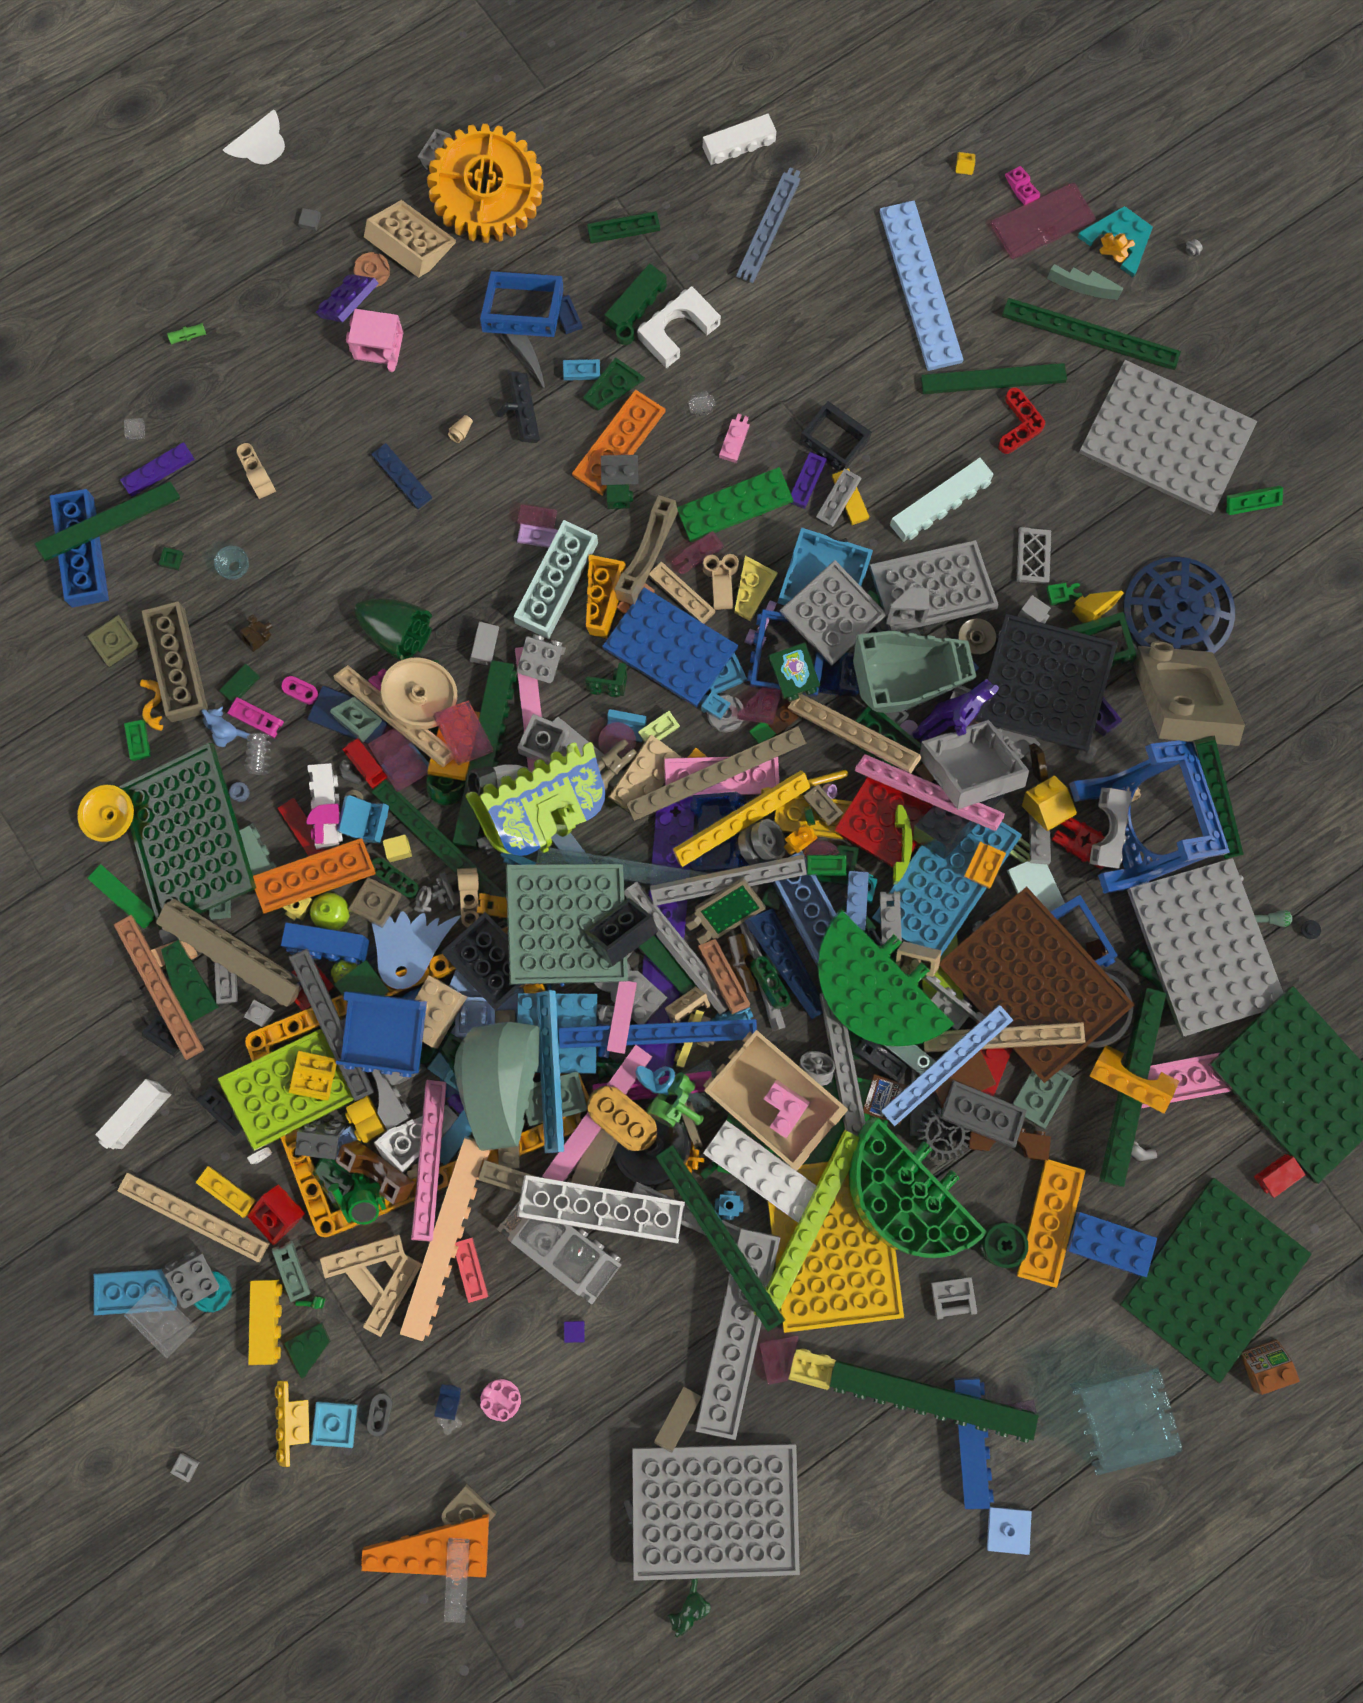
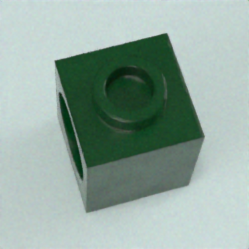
M629 484L607 485L608 509L630 508V502H633V491H629Z

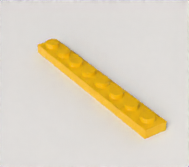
M803 771L797 772L673 848L679 864L682 867L810 789L805 773Z

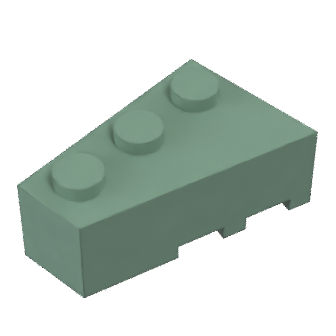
M251 823L239 829L253 876L277 868L275 862H271L268 856L270 854L269 850L262 843L261 835L254 824Z

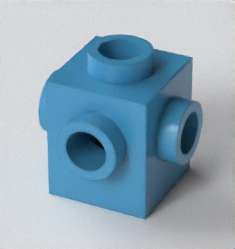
M724 1191V1195L720 1194L719 1198H715V1210L718 1211V1215H722V1219L734 1220V1216H739V1212H743V1200H740V1196H736L735 1191ZM728 1201L733 1203L732 1209L726 1208Z

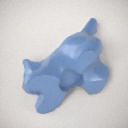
M222 707L213 710L209 709L208 712L205 709L201 710L204 716L202 718L208 729H211L215 745L225 747L236 736L245 739L253 737L252 734L236 729L231 723L222 718Z

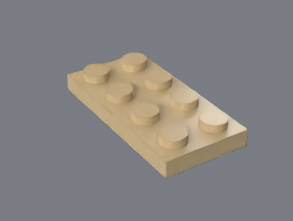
M649 735L608 798L628 811L626 803L663 786L665 783L664 759L681 758V756L653 735Z

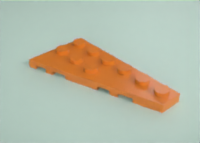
M489 1514L482 1515V1517L473 1520L472 1518L466 1519L458 1524H448L425 1530L417 1535L403 1536L395 1541H384L366 1546L362 1550L361 1571L486 1577Z

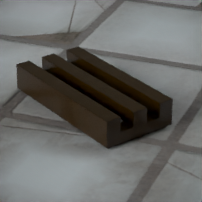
M1030 744L1029 750L1033 773L1042 783L1048 780L1045 755L1037 744Z

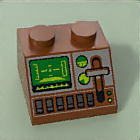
M1277 1339L1245 1350L1240 1355L1255 1393L1264 1395L1300 1382L1293 1361Z

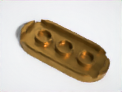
M605 1085L591 1093L587 1102L589 1116L625 1148L631 1151L645 1150L654 1143L657 1137L655 1120L621 1090L614 1086Z

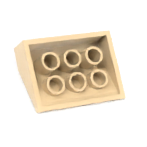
M402 200L367 219L364 238L418 278L429 272L456 243L453 237Z

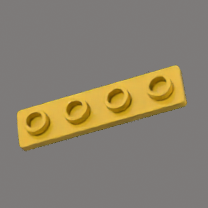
M280 1380L277 1381V1386L275 1387V1396L278 1399V1407L275 1410L276 1419L278 1420L276 1439L279 1441L276 1459L279 1466L289 1467V1445L309 1443L308 1400L288 1402V1381Z

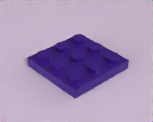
M348 275L343 279V284L331 292L329 299L319 305L316 314L323 319L344 322L379 283L373 277Z

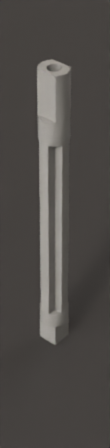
M743 922L740 924L742 934H744L748 953L756 959L762 956L758 941L748 930L746 923ZM768 978L767 984L769 987L772 988L770 979ZM759 984L772 1031L785 1028L780 1009H775L771 1005Z

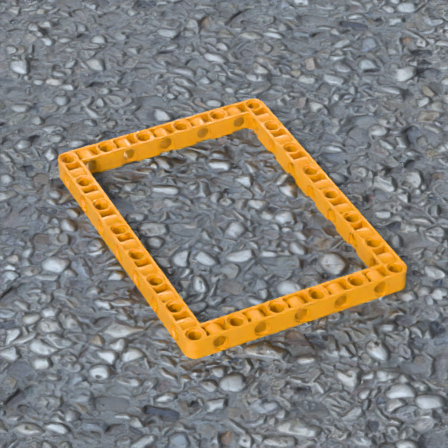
M505 927L502 930L508 936V927ZM443 954L437 955L431 959L424 975L413 986L405 989H395L384 983L390 991L385 996H400L420 987L419 985L424 984L428 976L441 979L455 973L456 968ZM439 962L445 963V968L442 971L436 970V965ZM407 969L396 972V975L398 977L405 976ZM527 984L523 987L525 993L536 994L546 991L543 984ZM343 995L331 999L340 1019L346 1018L348 1002L344 1000ZM312 1007L248 1034L245 1042L252 1062L272 1053L274 1045L286 1040L291 1041L310 1033L312 1029L320 1027ZM297 1022L299 1027L295 1032H292L290 1026L292 1023ZM260 1037L262 1042L260 1046L255 1047L254 1040ZM579 1074L582 1090L587 1105L589 1095ZM583 1112L562 1118L563 1138L572 1135L582 1121L581 1115ZM543 1124L521 1133L519 1156L544 1146ZM299 1129L281 1137L316 1233L320 1237H331L360 1225L353 1221L348 1223L341 1210L331 1211L326 1198L327 1195L312 1173L315 1169L312 1161L314 1158L303 1155L299 1158L295 1156L297 1131ZM498 1149L490 1150L487 1161L499 1165ZM457 1160L439 1168V1174L443 1175L444 1181L441 1185H437V1192L449 1186ZM417 1177L412 1179L415 1184L409 1199L394 1205L385 1199L386 1209L382 1210L379 1205L378 1217L415 1201ZM311 1184H315L317 1187V1192L314 1195H311L308 1190ZM326 1221L331 1224V1230L328 1233L324 1232L322 1228Z

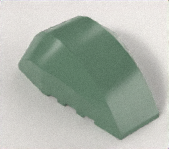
M900 631L859 634L856 636L853 663L860 695L865 703L876 712L892 713L904 711L976 678L968 641L951 638L940 639L929 635L927 637L918 636L914 633L904 634L900 633Z
M503 1022L473 1027L460 1042L455 1056L454 1071L467 1120L481 1151L516 1147L519 1145L525 1121L523 1117L525 1109H528V1097L530 1090L533 1089L534 1073L537 1072L539 1064L538 1026Z

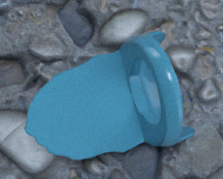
M644 1066L636 1068V1077L644 1087L653 1093L669 1094L667 1090L675 1077V1072L672 1068L664 1066L655 1072ZM664 1071H669L667 1082L660 1085L659 1078L665 1075Z

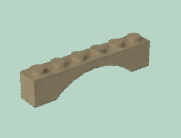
M658 495L651 510L642 543L631 564L621 574L614 589L618 600L635 605L678 513L676 500Z

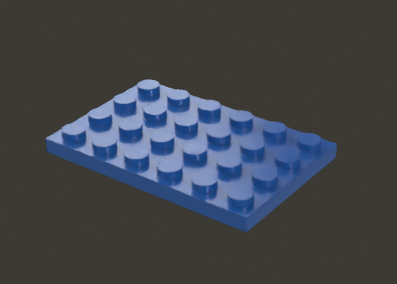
M645 587L640 592L635 605H631L603 645L604 650L696 708L738 648V645Z

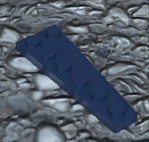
M774 909L746 919L745 923L748 926V930L758 940L811 1019L823 1014L820 994Z

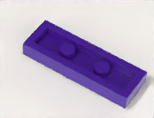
M809 452L791 493L793 498L791 504L806 508L826 463V458Z

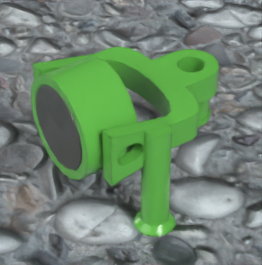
M682 1072L674 1077L673 1083L667 1090L669 1094L659 1093L646 1109L648 1111L647 1114L653 1119L669 1127H674L676 1122L679 1123L682 1113L693 1120L695 1125H700L704 1118L703 1115H698L685 1106L688 1094L694 1090L695 1083L690 1081L689 1077ZM677 1095L678 1098L673 1105L665 1102L668 1096Z

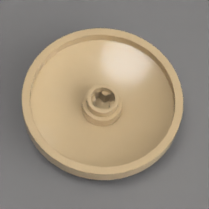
M408 658L395 663L385 673L380 688V697L386 712L398 723L413 729H429L442 724L451 716L457 702V688L450 673L438 663L424 658Z

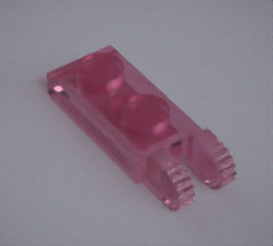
M712 531L683 550V553L674 558L672 563L676 566L687 558L689 562L679 569V573L684 574L692 567L694 568L702 563L708 555H714L723 549L724 545Z

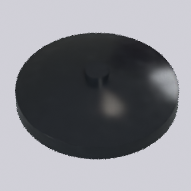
M649 1105L641 1106L644 1111L648 1112L646 1109ZM681 1117L679 1123L676 1122L674 1127H669L655 1120L657 1137L654 1143L645 1150L631 1151L618 1142L613 1152L619 1169L626 1177L634 1182L648 1186L660 1185L670 1181L656 1156L674 1145L685 1164L687 1163L691 1150V1138Z

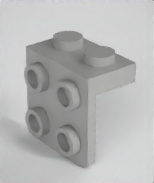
M533 634V637L527 636L517 672L547 683L553 682L560 656L564 655L566 647L561 646L562 642L551 639V642L544 641V637Z

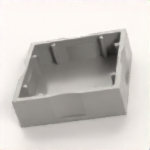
M989 720L968 726L965 735L958 736L954 732L943 734L921 743V761L957 810L1026 786L1029 770L1016 753L1006 745L1001 734Z

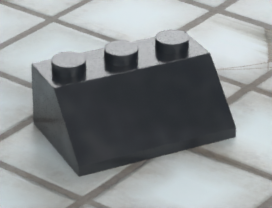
M628 898L586 929L584 934L599 955L610 965L614 966L655 935L658 930L653 916L632 899Z

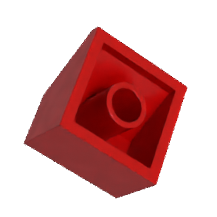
M278 1184L259 1199L247 1217L274 1246L300 1221L305 1213Z

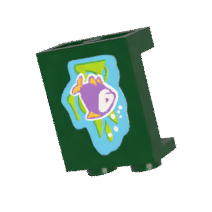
M805 643L769 655L768 660L776 675L783 695V701L788 699L791 702L799 699L801 694L806 693L808 696L817 692L820 683Z

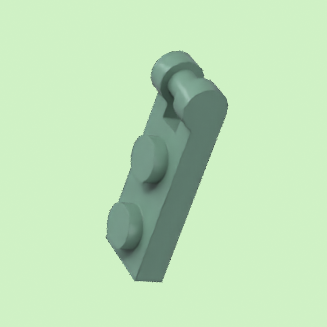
M289 1241L285 1243V1246L272 1248L290 1302L311 1294L294 1243ZM288 1253L290 1258L284 1261L283 1255Z

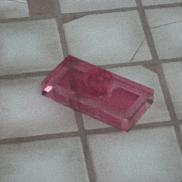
M521 504L517 522L518 524L554 529L558 512L554 509Z

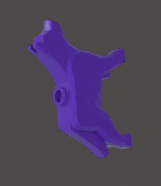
M985 679L970 692L938 703L932 713L912 732L915 739L922 737L920 743H922V741L934 738L949 726L956 725L955 730L958 736L965 735L967 733V726L977 716L980 707L998 691V685H993Z

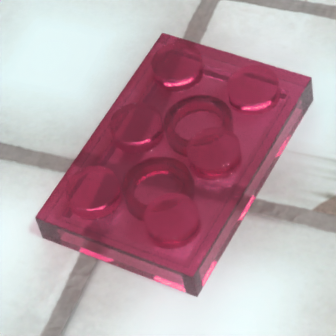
M469 700L434 713L433 717L457 765L493 752V747Z
M395 728L368 743L397 792L428 774V768L412 742Z

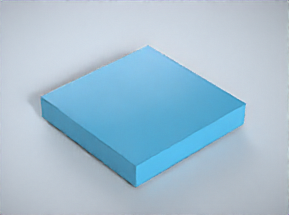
M317 1401L311 1445L352 1448L358 1405Z

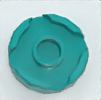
M212 1271L219 1289L194 1303L197 1309L203 1312H215L228 1304L232 1295V1287L229 1279L220 1272Z

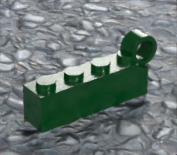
M650 263L604 315L605 324L616 332V339L621 345H629L633 342V323L636 319H640L643 316L645 309L655 302L656 296L659 293H663L667 287V276ZM627 331L631 335L624 338L620 336V333Z

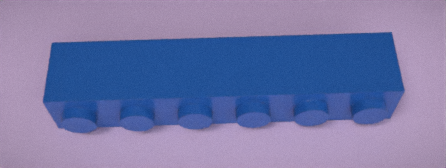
M979 1377L955 1378L956 1392L981 1398V1395H985L984 1382H980ZM968 1423L967 1426L958 1425L965 1509H990V1502H994L993 1489L988 1487V1481H992L991 1468H987L986 1459H990L989 1446H985V1438H989L988 1430L987 1432L977 1430L975 1425Z

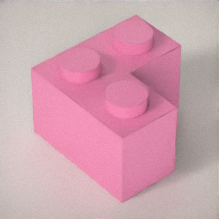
M778 1080L774 1082L764 1098L765 1101L780 1110L770 1128L787 1138L810 1103Z

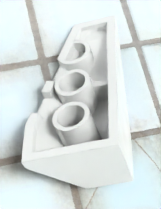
M447 1105L444 1106L442 1137L458 1118ZM422 1117L415 1120L412 1119L401 1126L389 1129L374 1142L381 1157L403 1174L419 1160Z

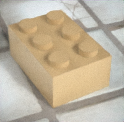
M428 976L415 1000L427 1001L422 1042L431 1047L438 1048L467 996L432 976Z

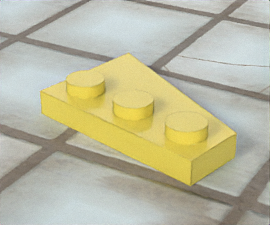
M745 556L734 613L751 622L778 573Z

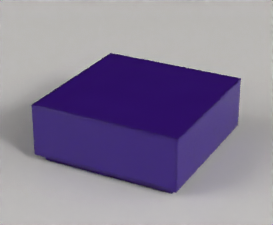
M564 1321V1343L585 1342V1321Z

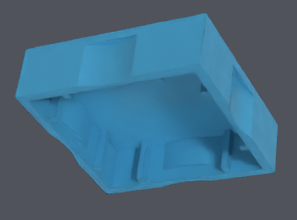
M801 528L778 603L786 605L834 560L861 586L873 550L849 542L837 541L827 535Z

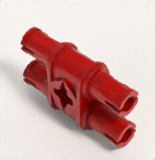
M1071 817L1060 825L1075 832L1074 835L1076 836L1070 838L1057 830L1051 840L1066 848L1067 853L1070 852L1082 859V862L1088 861L1090 863L1092 845L1101 842L1105 837L1102 836L1103 833L1101 831L1098 832L1088 826L1086 822L1080 823ZM1087 837L1085 841L1086 844L1083 847H1081L1083 842L1082 839ZM1095 865V866L1098 867L1100 870H1102L1103 867H1104V866H1100V865Z

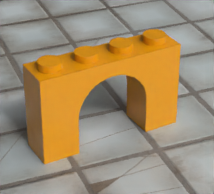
M1108 1045L1105 1046L1090 1077L1165 1114L1179 1084V1080L1163 1072L1160 1073L1157 1080H1147L1138 1077L1125 1069L1121 1064L1124 1053Z

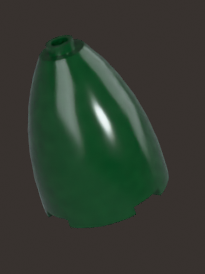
M385 598L368 599L358 602L354 609L355 616L366 634L379 647L399 660L412 658L416 652L421 653L432 631V628L429 627L432 614L426 609L404 601Z

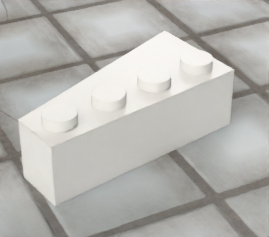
M331 763L308 765L311 782H309L312 797L311 809L313 810L315 807L323 804L340 805L339 793L335 794V787H338V777L333 774ZM324 824V844H315L316 850L332 849L339 846V842L343 841L342 833L337 831L338 824Z

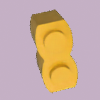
M369 1096L346 1107V1118L350 1124L354 1123L356 1127L354 1133L359 1141L362 1140L363 1143H368L387 1132Z

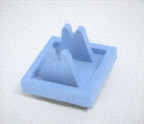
M467 996L455 1018V1036H466L473 1027L495 1024V1010L482 996Z

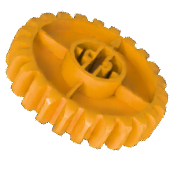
M482 124L481 131H477L474 125H468V134H464L460 129L456 130V140L454 141L446 137L443 140L444 149L437 148L434 152L436 160H432L429 163L431 174L427 177V183L430 188V201L435 203V213L438 216H443L445 226L451 227L455 224V233L460 236L465 231H468L469 240L474 241L477 235L482 236L483 243L489 242L490 235H494L498 242L503 241L504 232L510 237L516 236V226L520 229H525L527 227V218H535L536 207L540 206L542 202V168L540 164L536 163L535 152L527 151V142L525 140H520L516 143V133L513 131L508 132L506 136L503 135L502 126L495 127L494 132L490 131L488 124ZM485 174H489L487 190L483 194L482 187H484ZM474 177H475V190H474V183H473ZM496 178H498V189H497V190H496Z

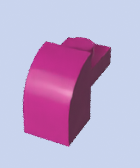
M339 804L319 805L308 815L307 825H315V828H311V839L315 840V844H324V824H339Z

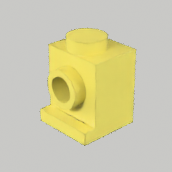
M307 898L298 901L300 904L298 908H294L297 902L284 906L283 908L287 911L285 914L294 921L296 918L302 921L309 912L314 900Z

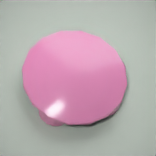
M497 1379L488 1383L480 1397L481 1409L490 1419L505 1422L513 1417L521 1404V1395L518 1388L512 1382L505 1379Z

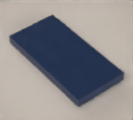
M322 686L307 720L355 740L357 739L355 735L335 720L330 713L332 708L353 697ZM382 719L380 725L363 743L378 748L389 723Z

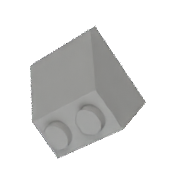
M915 586L906 590L891 604L886 624L924 625L929 611V588Z

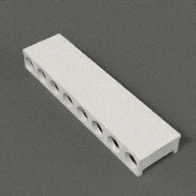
M526 1175L523 1180L517 1217L678 1243L685 1202Z

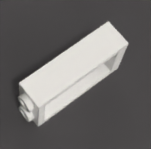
M145 1079L95 1134L99 1138L98 1142L107 1149H123L171 1094L158 1082Z

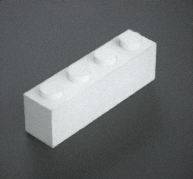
M765 114L704 136L703 149L710 165L719 164L726 159L735 158L748 151L752 152L759 147L771 145L776 141V129L769 114Z

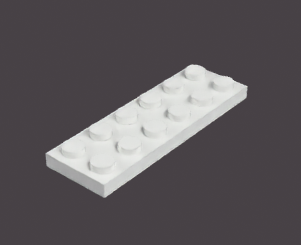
M727 1120L703 1152V1154L799 1222L816 1188L814 1183Z

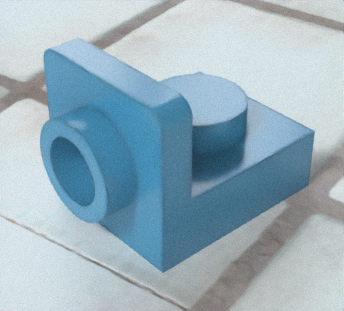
M712 691L709 696L705 695L700 703L703 713L708 712L719 720L722 719L731 705L730 702Z

